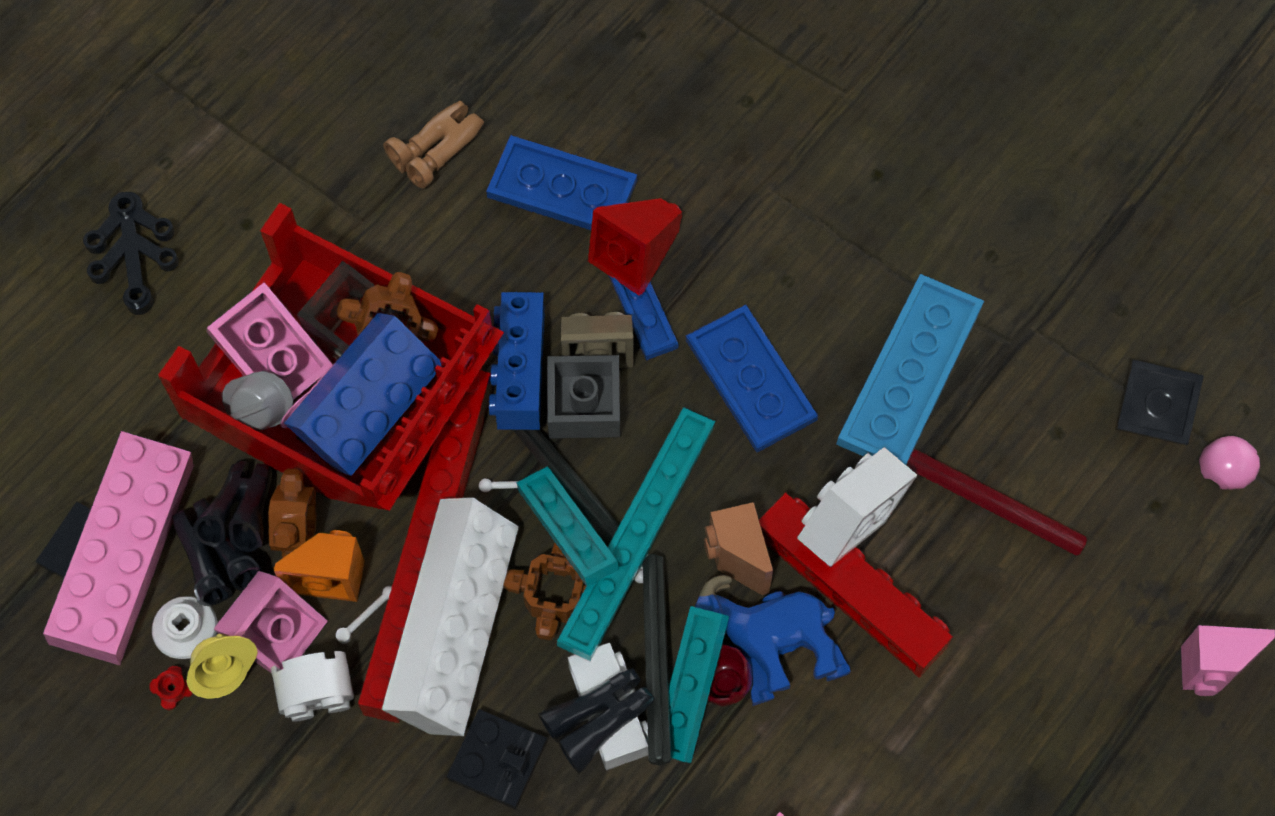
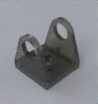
M344 261L338 265L297 314L304 331L319 349L337 360L349 347L348 344L334 334L343 322L337 315L340 301L343 299L359 300V303H361L365 291L375 286ZM386 305L385 309L378 308L377 311L378 313L396 316L401 322L405 316L404 311L393 310L390 305Z

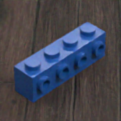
M502 292L501 306L494 307V326L500 327V330L504 332L493 349V356H498V364H491V385L496 386V394H490L489 415L496 416L498 430H540L545 321L544 293Z

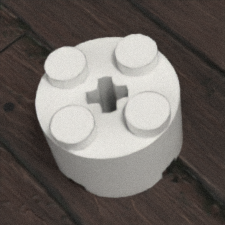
M334 651L335 659H325L324 652L292 658L282 662L283 670L275 665L271 667L279 713L285 715L286 718L291 717L292 721L295 722L313 718V711L318 709H328L329 713L350 709L349 701L354 698L345 652Z

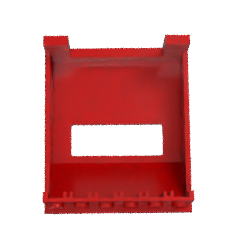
M279 203L260 230L272 263L252 291L262 283H265L329 361L334 364L358 337L355 323L343 321L338 317L337 309L340 301L343 299L359 300L361 304L367 289L375 285L388 287L393 274L301 228L296 223L292 209ZM412 285L410 293L418 306L421 317L433 320L438 326L435 340L421 342L440 359L441 366L437 365L435 367L436 375L426 387H422L421 393L417 395L413 403L352 476L334 470L307 444L298 440V436L288 427L282 428L281 424L268 429L256 431L230 417L223 404L222 392L226 384L234 379L243 377V375L216 343L199 367L192 353L178 346L158 376L179 416L188 422L210 432L217 438L282 473L286 469L300 470L303 475L304 485L314 487L315 491L330 499L390 511L504 332L492 326L488 309L476 304L473 309L474 316ZM386 305L385 309L378 308L377 313L396 316L401 322H403L404 316L407 313L405 309L402 312L393 310L390 305ZM373 312V318L376 316V312ZM317 381L313 385H311L307 390H305L302 394H300L296 399H294L293 405L302 396L309 392L312 389V387L317 383Z

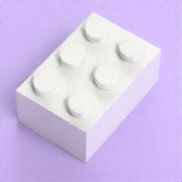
M885 447L873 456L867 453L858 462L855 469L848 467L838 478L836 484L830 481L823 487L817 496L821 502L818 506L812 507L801 522L805 526L797 539L827 565L833 566L885 524L917 477V474Z

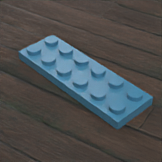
M920 274L837 439L836 445L861 456H865L867 453L873 456L885 447L907 465L982 309L984 300Z

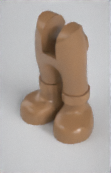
M460 100L437 113L417 135L409 139V143L405 144L400 139L392 137L384 142L383 147L391 162L401 173L406 171L409 180L414 185L425 188L433 180V171L441 169L449 159L473 140L484 124V121L475 113L470 114L464 119L468 112V107ZM443 139L437 146L429 150L439 140Z

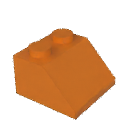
M332 530L330 534H316L275 563L274 572L277 577L298 595L357 602L365 560L356 537H352V534L346 531Z

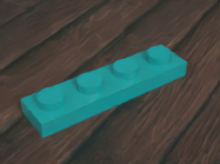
M548 466L516 482L521 496L586 586L619 570L618 562Z
M690 606L669 686L671 758L687 763L692 761L729 619L727 615Z

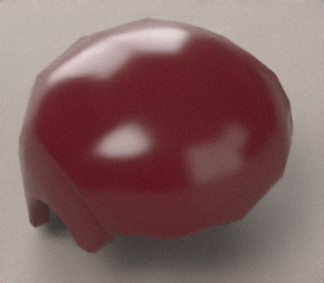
M725 644L721 646L707 701L726 707L741 701L748 694L752 686V668L738 648Z

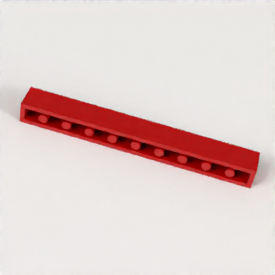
M479 371L433 443L358 705L364 716L400 723L401 719L383 711L382 706L440 499L463 498L488 411L489 396L493 393L490 372Z

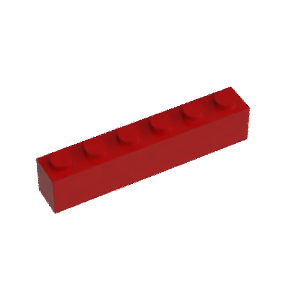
M785 493L759 519L765 544L920 678L948 648L953 638L949 634L948 626L939 618H931L921 610V604L914 596L907 592L903 594L892 585L893 580L885 571L879 568L875 570L865 561L864 554L857 547L833 566L827 565L797 539L805 526L801 521L810 508L801 499H793Z

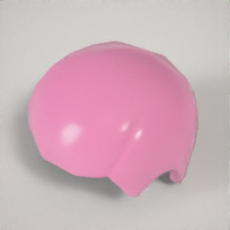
M1226 436L1212 441L1203 448L1199 459L1203 477L1213 480L1219 485L1220 489H1243L1256 479L1260 469V458L1257 455L1256 449L1246 440L1236 436Z

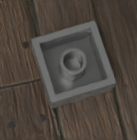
M619 355L548 356L549 438L620 437Z

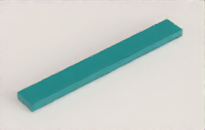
M683 407L608 546V549L618 562L619 570L586 586L557 640L558 647L588 661L592 660L712 433L715 421Z

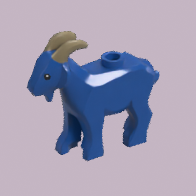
M714 576L705 583L695 607L729 616L725 632L752 668L753 686L751 701L753 706L773 700V692L790 689V683L780 663L779 655L792 652L800 646L812 650L815 654L816 664L813 671L815 679L818 680L826 677L828 682L850 674V667L838 645L834 643L824 629V626L834 618L835 610L834 608H827L817 597L803 592L784 596L783 592L780 591L764 597L762 604L746 608L716 595L717 592L730 588L729 584L732 582L730 576Z

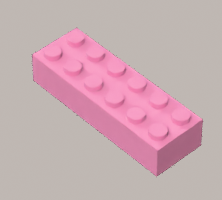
M121 431L43 632L49 645L116 665L121 664L173 523L172 515L177 513L194 467L190 451Z

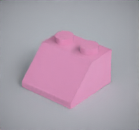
M258 571L214 627V630L218 634L241 636L250 639L255 643L258 651L254 662L272 673L271 667L274 665L283 670V661L302 656L328 621L279 577Z
M1199 625L1181 646L1183 690H1194V693L1199 696L1218 694L1275 638V630Z

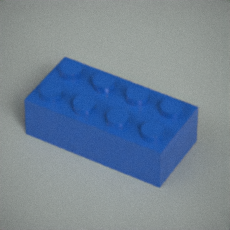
M377 313L284 424L334 470L352 476L413 403L417 395L421 393L422 387H426L436 375L435 367L437 365L441 366L440 359L396 316Z

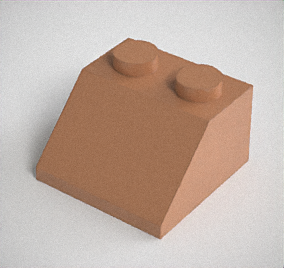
M754 502L710 512V524L705 526L706 538H704L708 559H715L717 569L761 595L769 594L773 569Z

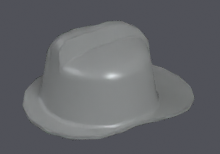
M265 371L254 372L234 379L225 385L222 392L223 404L227 414L256 431L279 425L284 415L293 406V397L286 383L275 374Z

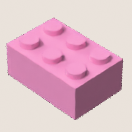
M262 283L207 327L206 332L243 376L260 371L273 373L281 378L289 387L293 400L318 381L333 365L265 283Z

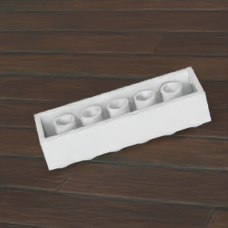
M475 498L440 499L382 706L383 711L433 735L464 736L518 531L517 525Z

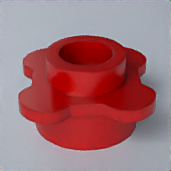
M178 666L169 667L167 671L160 673L156 679H153L149 685L150 691L159 696L161 706L166 710H173L177 702L184 697L193 695L182 676V669ZM170 685H175V689L173 691H169L168 688Z

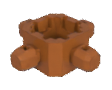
M396 272L391 277L388 287L375 285L367 289L361 304L359 300L343 299L340 301L337 309V315L340 319L352 324L355 323L358 336L373 319V312L377 313L378 308L385 309L386 305H390L393 310L401 312L403 309L406 310L407 313L402 323L420 341H433L438 332V326L433 320L421 317L418 306L410 293L412 288L411 276L402 272Z
M286 469L284 471L281 483L277 486L269 505V546L271 550L282 551V558L314 537L316 531V491L314 487H304L303 475L298 469Z
M554 543L551 555L541 554L531 561L528 575L524 573V570H508L503 587L507 591L520 594L521 591L524 592L525 607L532 617H537L535 627L537 637L552 640L556 636L559 622L567 623L586 585L557 544ZM549 571L559 576L566 577V575H571V579L575 580L569 604L563 603L562 606H557L556 603L546 601L541 603L538 598H535L538 582L542 574L548 575Z

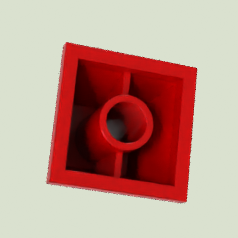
M662 198L595 208L592 217L588 262L610 277H614L622 285L640 296L646 290L679 233L682 211L676 204L668 203Z

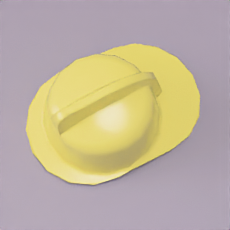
M217 634L215 637H210L197 644L191 653L190 668L187 674L186 682L189 690L196 696L206 699L220 698L232 693L241 685L256 659L258 651L255 643L241 636Z

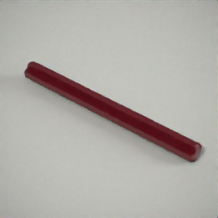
M916 449L913 450L906 466L916 474L1074 555H1080L1087 543L1086 536Z

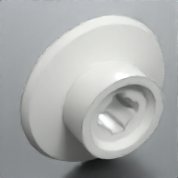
M194 596L174 598L165 603L154 617L152 623L154 643L162 653L171 658L189 659L197 644L205 639L216 636L217 632L214 630V627L218 624L217 617L211 606L198 604ZM182 619H187L190 624L184 630L179 631L176 625Z

